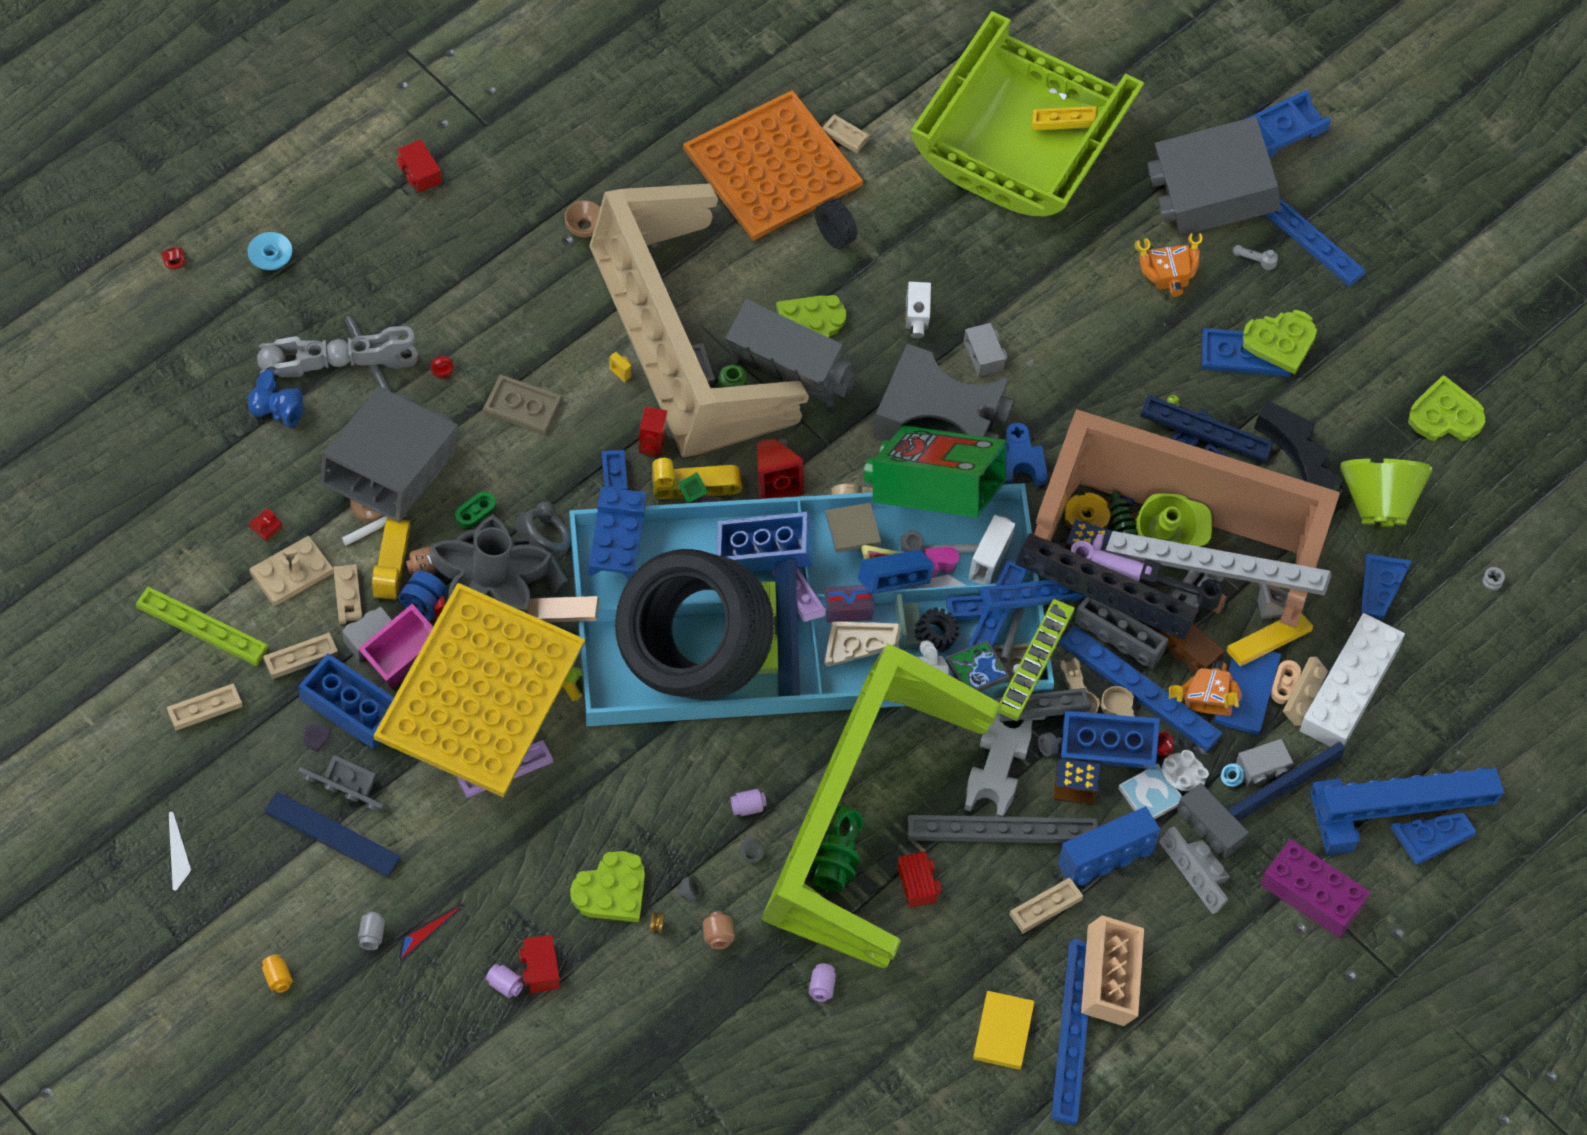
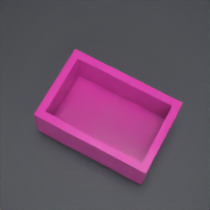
M411 604L358 649L390 688L394 690L404 681L433 626Z

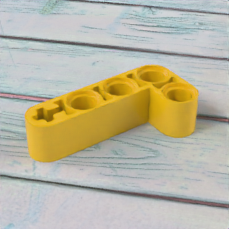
M659 458L652 463L654 497L659 500L685 498L677 482L698 472L708 491L707 494L701 497L734 495L742 491L740 468L735 465L673 469V462L668 458Z
M390 518L386 519L378 565H375L373 570L372 588L374 598L397 600L410 533V520L401 519L398 523Z

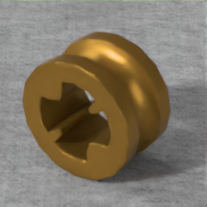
M652 911L650 932L653 933L657 930L662 934L664 912L656 914L655 911Z

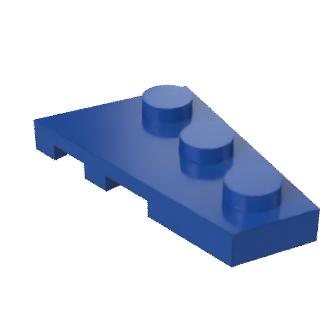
M1366 554L1360 617L1365 613L1377 620H1383L1410 567L1411 560Z
M1464 813L1439 816L1433 820L1421 821V819L1413 820L1412 823L1407 824L1394 823L1390 827L1415 865L1475 836L1477 832Z

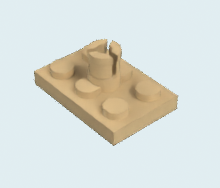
M309 536L250 568V574L274 607L334 573L332 566Z

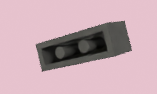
M1202 783L1180 798L1177 807L1180 816L1194 826L1196 833L1210 843L1215 853L1220 854L1225 859L1246 843L1249 832Z

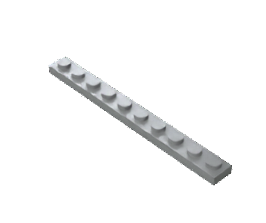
M1112 531L1106 548L1108 553L1132 560L1145 562V559L1161 563L1164 566L1282 588H1291L1325 595L1332 576L1329 570Z

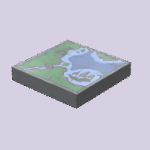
M987 640L946 657L945 662L955 678L979 692L1009 680V674Z

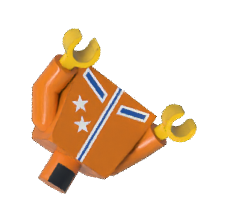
M1192 233L1188 236L1191 248L1188 245L1149 249L1150 241L1147 238L1144 239V248L1140 246L1139 240L1136 241L1134 247L1141 254L1139 255L1142 274L1152 283H1155L1157 289H1169L1173 297L1182 295V287L1188 286L1189 279L1195 276L1199 266L1200 249L1198 244L1203 239L1201 233L1198 235V242L1192 240Z
M1214 661L1212 669H1199L1196 675L1191 677L1184 685L1170 686L1168 699L1177 698L1178 702H1182L1184 698L1187 707L1193 712L1231 716L1232 705L1239 707L1242 693L1238 683L1232 679L1231 673L1226 671L1227 665L1222 661Z

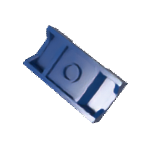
M1308 90L1248 117H1257L1269 158L1275 156L1277 150L1308 135L1310 138H1313L1329 130L1331 122L1329 117L1322 118L1312 106Z
M600 488L594 537L588 564V575L593 576L600 571L621 573L627 579L632 578L631 576L636 571L646 505V492Z

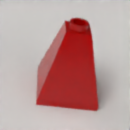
M764 439L757 443L760 499L787 498L805 494L802 458L775 439Z

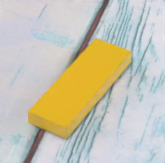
M1098 107L1033 109L1032 129L1090 128L1098 116Z

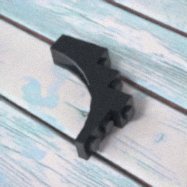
M1268 400L1257 417L1254 429L1268 436L1284 450L1295 465L1301 480L1340 492L1338 498L1340 500L1345 491V488L1342 487L1345 478L1328 470L1331 462L1328 460L1330 451L1313 443L1316 436L1313 433L1316 424Z

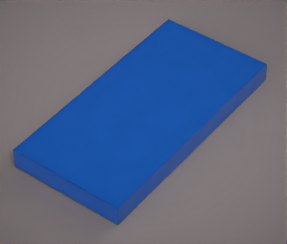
M1203 328L1201 369L1290 377L1291 372L1245 350L1242 345L1243 331Z
M1271 651L1241 667L1233 658L1231 659L1228 672L1231 673L1232 679L1238 683L1242 699L1239 701V707L1232 705L1231 716L1216 714L1215 724L1259 736L1281 654Z

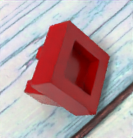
M265 509L249 523V527L267 541L282 528V522L276 518L271 510Z

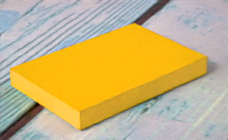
M987 991L973 1060L1021 1070L1035 1001Z

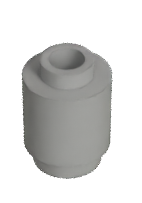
M368 912L361 917L358 941L359 946L363 949L376 950L382 943L385 919L379 913Z

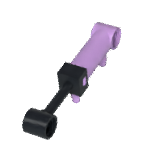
M1097 534L1093 545L1086 541H1077L1071 548V552L1083 555L1089 560L1154 588L1157 583L1197 595L1198 605L1205 610H1213L1220 604L1223 587L1219 581L1207 579L1199 587L1158 575L1161 563L1145 559V562L1142 563L1102 551L1101 547L1104 538L1102 534Z

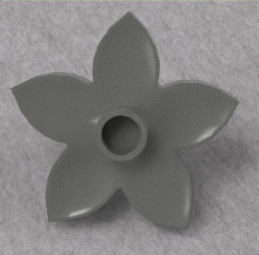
M494 515L483 520L474 533L473 545L459 540H447L432 544L429 549V557L436 569L446 577L453 579L450 584L448 599L457 583H460L527 614L530 602L527 583L536 581L544 575L552 560V553L531 545L512 547V540L506 527Z

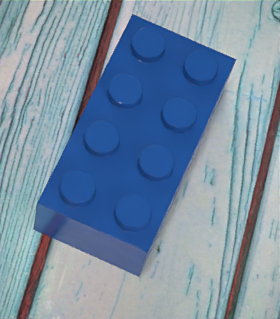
M808 512L718 521L716 555L733 559L744 565L751 572L774 570L775 564L788 559L795 560L796 567L813 566L814 524Z
M328 653L298 686L300 700L374 750L380 743L374 740V734L394 697Z
M1065 711L1061 759L1108 766L1156 770L1160 719Z
M1145 806L1064 842L1058 865L1066 879L1071 878L1075 885H1085L1098 875L1105 876L1118 866L1125 867L1138 857L1145 858L1151 855L1155 850L1160 828Z

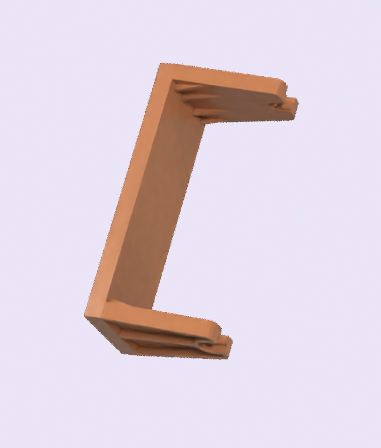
M1076 409L1036 520L1038 525L1034 535L1049 542L1052 541L1067 501L1079 484L1108 494L1118 491L1120 495L1135 500L1134 502L1143 505L1154 494H1180L1186 496L1189 500L1203 503L1209 508L1212 527L1297 553L1296 565L1316 568L1340 492ZM1290 588L1280 623L1297 627L1308 592Z

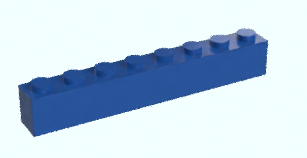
M1482 767L1474 771L1465 772V770H1458L1449 774L1438 772L1431 776L1415 775L1405 779L1395 777L1388 781L1372 780L1362 784L1352 782L1345 786L1328 785L1321 790L1316 801L1323 823L1330 824L1497 804L1504 794V790L1496 768L1487 769Z

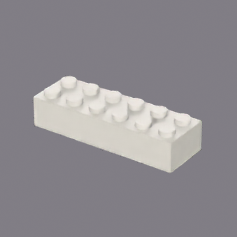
M1363 613L1307 711L1300 732L1330 747L1337 742H1341L1345 747L1398 652L1405 633Z

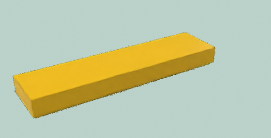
M1301 613L1296 628L1282 624L1279 620L1227 646L1226 651L1241 667L1311 632L1313 625Z

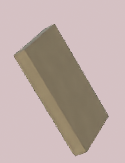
M500 374L483 408V414L546 435L563 400V396Z

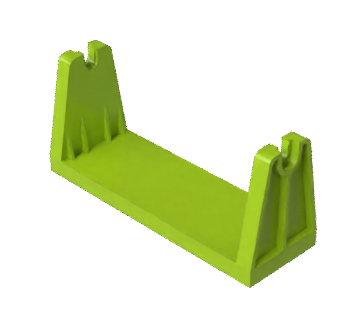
M889 643L886 644L866 677L761 917V920L880 968H886L890 959H894L901 940L826 900L806 885L804 881L883 700L904 704L979 734L987 732L990 724L992 725L1001 706L996 700Z

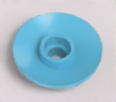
M275 232L257 235L248 246V257L251 263L263 270L279 269L286 265L292 256L290 241L285 236Z

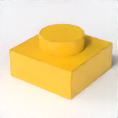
M617 352L613 353L609 357V369L625 383L631 378V363L626 357H621Z

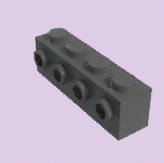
M1086 597L1077 609L1075 623L1081 629L1092 632L1103 642H1109L1117 647L1120 652L1129 654L1137 659L1140 664L1153 669L1165 653L1168 638L1131 616L1089 597Z

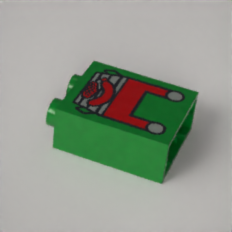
M903 425L891 440L883 441L880 452L875 458L869 457L864 468V482L867 485H873V503L978 518L1006 483L1007 440Z

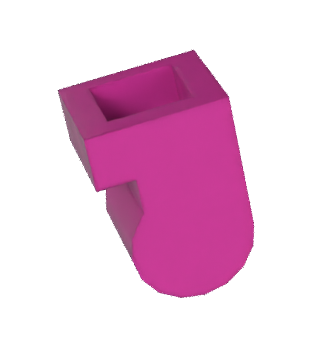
M939 547L925 549L924 554L934 563L932 578L937 576L938 571L949 573L955 570L959 560V553L955 548Z

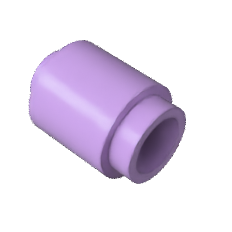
M759 789L736 793V796L730 797L734 815L746 816L763 812V807L767 806L764 792L760 793Z
M493 965L486 976L489 985L508 998L513 995L517 996L523 988L522 977L504 965Z
M818 964L812 971L809 994L816 1001L824 1002L833 997L836 973L831 965Z

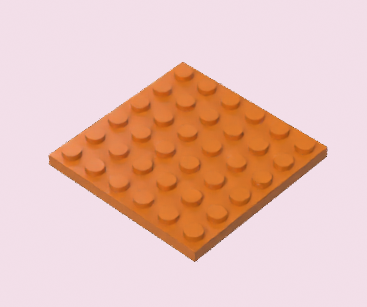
M793 90L683 144V150L708 183L712 185L714 191L752 241L815 210L817 206L829 199H837L863 185V180Z

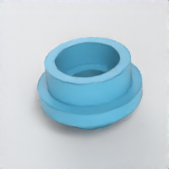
M1228 764L1221 772V779L1225 785L1236 787L1243 782L1245 774L1238 764ZM1232 773H1237V776L1234 779H1230V775Z

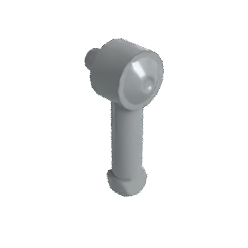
M1241 245L1233 248L1234 255L1259 261L1266 270H1272L1277 265L1278 256L1273 250L1265 251L1262 254L1243 248Z

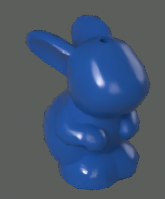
M267 369L259 375L256 388L248 395L249 411L255 417H261L271 412L273 413L274 420L280 421L282 418L287 428H294L303 414V394L299 388L283 389L275 392L277 383L274 381V372Z

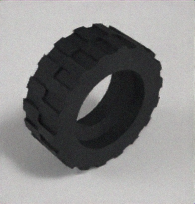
M831 198L816 207V224L824 239L830 245L841 249L857 239L858 232L855 220L851 212L840 200Z

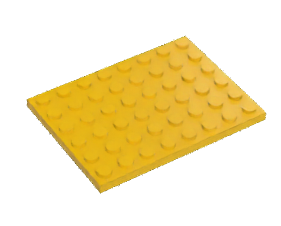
M457 583L374 734V740L504 797L585 644V639Z

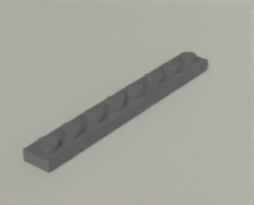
M908 815L907 818L908 840L1064 843L1098 828L1097 818Z

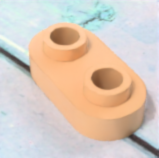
M1291 660L1283 661L1278 667L1271 690V697L1279 704H1287L1301 675V668L1296 662ZM1285 673H1289L1292 676L1288 677L1285 675ZM1283 692L1286 696H1282L1279 693Z

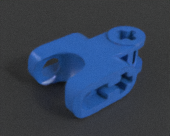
M1012 423L1007 428L1005 438L1007 440L1005 484H1012L1013 476L1016 473L1023 472L1032 477L1036 487L1045 486L1047 470L1043 447L1031 446L1028 428L1022 423Z

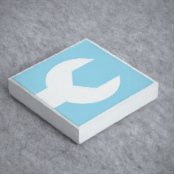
M1159 764L1156 765V770L1147 769L1120 784L1118 788L1134 811L1146 806L1154 820L1177 808L1182 797L1178 790L1166 781Z

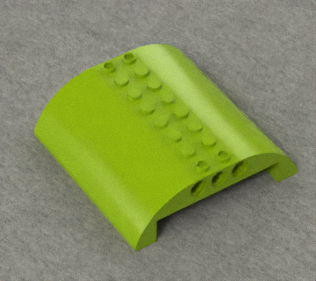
M991 11L911 129L910 134L923 157L939 173L960 187L1017 213L1030 216L1053 215L1066 207L1143 88L1144 82L1125 74L1117 86L1110 84L1008 36L1011 20ZM1054 88L1058 93H1051L1049 90ZM1059 93L1066 94V99H1062ZM1098 107V116L1090 128L1032 129L1033 109Z

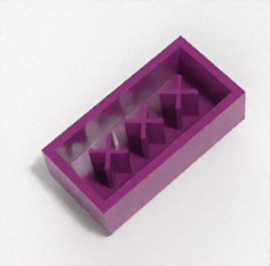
M1292 839L1288 841L1264 872L1260 884L1338 938L1343 935L1365 906L1370 891Z

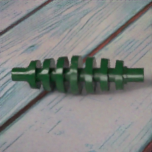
M1118 491L1112 492L1110 494L1112 503L1109 505L1112 527L1114 528L1113 531L1138 535L1135 518L1128 507L1127 501L1121 499Z

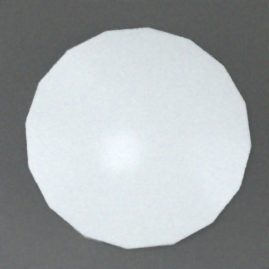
M1189 750L1169 755L1162 764V774L1166 781L1182 791H1191L1200 783L1204 785L1209 775L1208 770L1204 768L1202 763Z

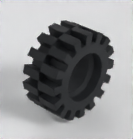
M934 607L933 610L930 608L921 616L915 625L914 633H918L916 635L917 640H922L919 644L926 640L930 641L937 652L939 650L942 653L945 650L947 651L956 641L960 634L958 630L960 626L955 624L957 621L956 617L953 619L950 617L952 615L951 612L945 614L946 609L942 608L938 611V607ZM930 625H936L941 628L944 636L936 634Z

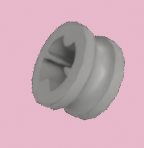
M1497 567L1488 568L1483 577L1484 586L1490 590L1501 588L1505 579L1504 572ZM1490 576H1494L1495 579H1498L1497 582H1494V580L1490 578Z

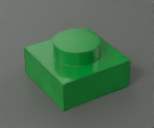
M698 472L677 482L687 503L708 493Z

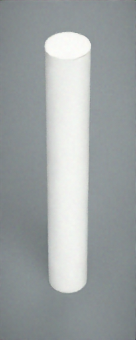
M384 516L342 537L343 543L347 546L385 527L388 517Z

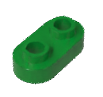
M489 492L476 494L456 510L455 519L457 525L463 529L475 527L495 511V497Z

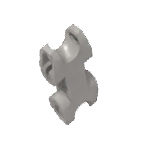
M997 714L993 724H990L987 732L982 735L980 747L988 749L990 752L984 769L972 767L966 789L964 810L971 812L977 800L989 798L997 805L996 817H1004L1012 804L1018 784V779L1008 777L1014 757L1023 760L1026 758L1031 740L1033 718L1024 719L1022 725L1014 729L1004 726L999 721Z

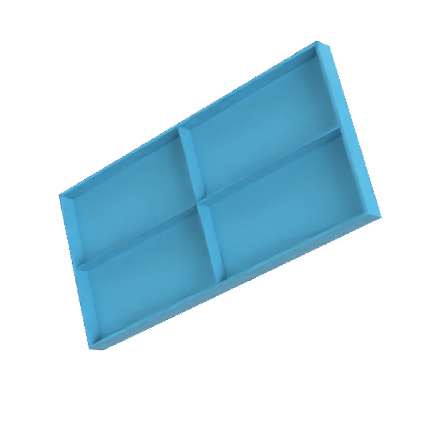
M1025 483L1003 485L978 518L873 503V492L645 506L636 571L645 562L653 559V557L671 550L696 549L716 554L718 521L808 512L814 524L813 566L798 567V569L826 611L825 616L806 622L802 620L797 612L800 695L779 697L778 674H757L738 691L736 690V692L711 700H697L664 694L641 682L630 671L625 660H623L617 645V637L615 636V615L617 613V605L619 604L618 600H620L621 592L626 587L629 579L621 573L600 571L593 576L588 575V564L598 509L570 510L575 596H598L600 600L597 621H578L579 637L585 639L580 657L586 726L853 709L866 677L881 653L826 667L824 662L832 621L896 624L894 606L897 594H902L903 603H918L920 618L928 609L931 608L933 610L934 607H938V611L942 608L946 609L945 614H948L947 597L981 595L980 590L983 587L995 586L1007 559L1016 563L1022 545L1028 535L1032 534ZM871 503L881 540V545L875 547L901 553L904 552L900 546L901 536L910 530H915L922 535L924 539L923 545L973 544L981 542L994 515L1006 517L1015 523L1011 545L991 584L979 585L968 580L972 558L975 553H959V560L955 570L949 573L938 571L936 577L950 575L965 584V586L900 589L874 594L869 592L865 594H869L870 598L856 599L857 595L865 594H856L853 604H848L842 595L829 596L828 592L844 591L850 599L853 591L868 589L858 580L861 561L864 559L862 549L835 553L825 514L826 510ZM771 570L752 572L760 582H775V577ZM1028 570L1022 583L1039 581L1038 574ZM714 590L699 591L687 597L678 607L673 620V638L677 648L684 657L697 664L704 662L715 652L725 630L724 607L720 597ZM841 596L843 600H829V597ZM1043 605L1024 608L1014 644L1031 643L1044 618ZM1015 608L1010 609L994 645H1004ZM979 620L956 621L955 624L960 626L958 638L947 651L945 650L940 653L938 650L937 656H942L946 660V657L966 649ZM930 625L936 634L944 636L941 628L936 625ZM902 648V650L915 657H924L920 648ZM1049 659L1042 673V680L1038 681L1032 694L1053 691L1054 679L1051 659ZM948 667V674L953 677L954 675ZM1010 682L1000 683L981 691V693L994 700L995 698H1001ZM883 700L881 707L906 706Z

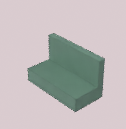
M897 594L894 612L896 624H899L901 627L898 643L899 649L920 648L919 643L922 640H917L916 635L918 633H914L915 625L920 619L918 603H903L902 594Z

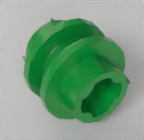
M826 835L810 867V871L814 875L813 882L817 887L827 891L838 892L843 891L845 884H850L854 881L856 874L854 869L858 867L860 857L854 851L856 845L852 840L841 835Z

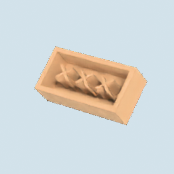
M1103 915L1088 925L1081 1013L1122 1026L1138 1017L1144 928Z

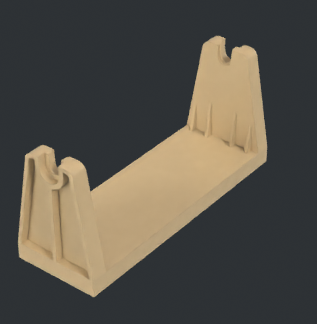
M694 184L607 191L604 193L589 247L658 404L662 410L668 411L667 424L682 458L699 455L797 424L802 417L799 404L806 403L809 399L802 381L710 388L648 250L647 245L705 229L710 225L713 216L708 208L716 207L718 202L712 185Z

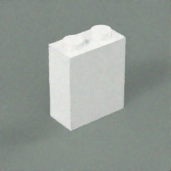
M993 516L972 558L968 580L979 585L992 583L1011 545L1015 523L1006 517Z

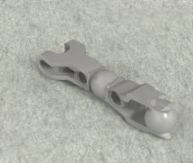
M407 326L389 327L376 335L359 336L352 340L348 338V342L344 339H335L326 344V340L323 342L315 340L301 341L296 336L278 339L274 343H262L259 345L261 350L257 356V363L262 369L260 374L268 369L273 370L274 375L279 377H301L304 372L322 369L325 366L329 368V364L334 367H342L351 362V366L354 364H382L394 369L412 367L418 361V353L413 346L415 336L412 329ZM402 335L408 336L405 340H398ZM284 353H296L297 360L285 362ZM404 354L412 355L410 358L407 359L401 357V355Z

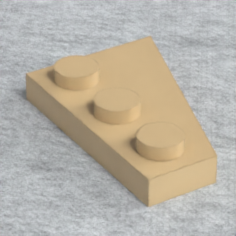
M832 621L824 663L826 667L879 654L887 643L898 648L901 627L895 623Z

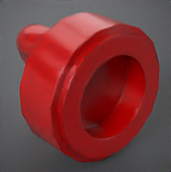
M180 246L166 249L161 253L162 260L167 268L176 269L185 263L184 252ZM180 259L177 263H169V260Z
M438 356L432 360L431 373L433 376L444 379L452 374L453 362L451 358Z
M1167 731L1158 734L1157 754L1164 758L1171 755L1174 749V738Z

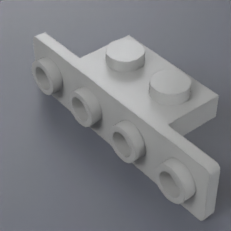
M1175 827L1169 828L1159 840L1160 844L1212 914L1217 913L1228 901V898L1218 884L1225 883L1230 876L1203 840L1187 844Z

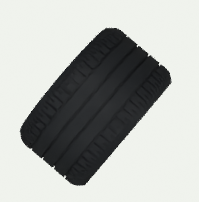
M677 549L653 557V559H650L638 568V571L634 572L631 576L632 578L626 583V587L623 588L620 600H618L619 604L617 605V613L615 615V636L617 637V645L623 660H625L627 667L641 682L664 694L697 700H711L736 692V690L738 691L757 675L771 649L774 635V614L764 586L748 568L728 557L696 549ZM714 590L720 597L724 607L725 630L715 652L707 660L697 664L684 657L677 648L673 638V620L678 607L687 597L699 591Z

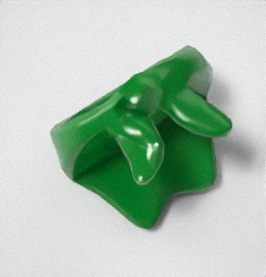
M844 804L837 806L835 810L837 816L834 821L833 830L827 829L826 834L841 835L839 827L841 821L848 824V830L843 836L854 840L862 829V816L858 810L848 808Z

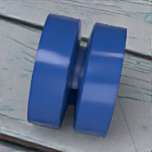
M415 571L408 584L400 592L398 598L405 609L413 604L427 620H433L435 618V605L441 597H444V602H446L449 590L434 575L425 571Z

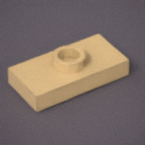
M833 115L822 128L829 138L855 153L862 149L870 136L836 115Z

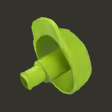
M1154 494L1146 500L1138 512L1139 516L1136 519L1138 536L1198 547L1208 544L1211 539L1212 518L1209 508L1203 503L1189 500L1186 496L1180 494Z

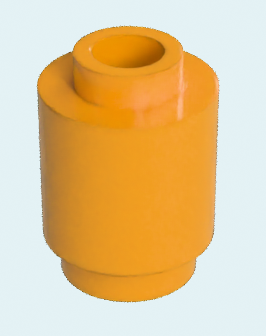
M278 954L265 958L262 961V971L270 990L277 993L288 990L293 979L285 960Z

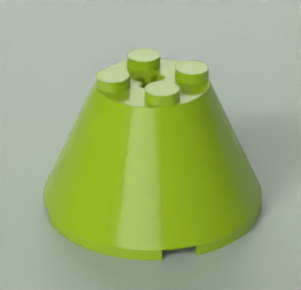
M1355 459L1342 462L1340 467L1362 519L1361 524L1374 525L1375 522H1378L1381 527L1406 525L1432 473V467L1429 468V464L1399 459H1384V463L1371 462V459Z

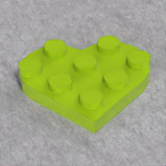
M835 295L776 302L778 314L828 338L836 335L838 330L846 323V310Z
M1293 310V312L1285 314L1282 312L1276 318L1264 316V319H1256L1254 321L1252 319L1246 324L1242 336V345L1245 350H1248L1255 356L1295 374L1314 342L1317 328H1315L1312 322V317L1299 310Z
M1443 375L1415 401L1410 410L1408 423L1417 433L1430 441H1435L1438 437H1442L1447 433L1461 441H1466L1470 437L1479 434L1485 424L1484 408L1477 400Z
M625 851L607 852L600 861L597 870L581 871L577 874L570 888L571 903L574 904L575 908L582 915L588 917L639 922L645 880L644 866L641 858L638 855Z

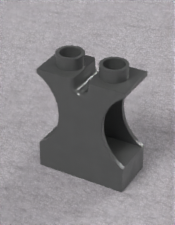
M907 344L876 412L873 438L881 441L891 440L904 425L1000 439L999 434L989 430H993L996 422L1007 425L1010 419L1015 399L1005 396L1008 378L1003 377L996 382L984 385H970L956 381L940 369L932 352Z

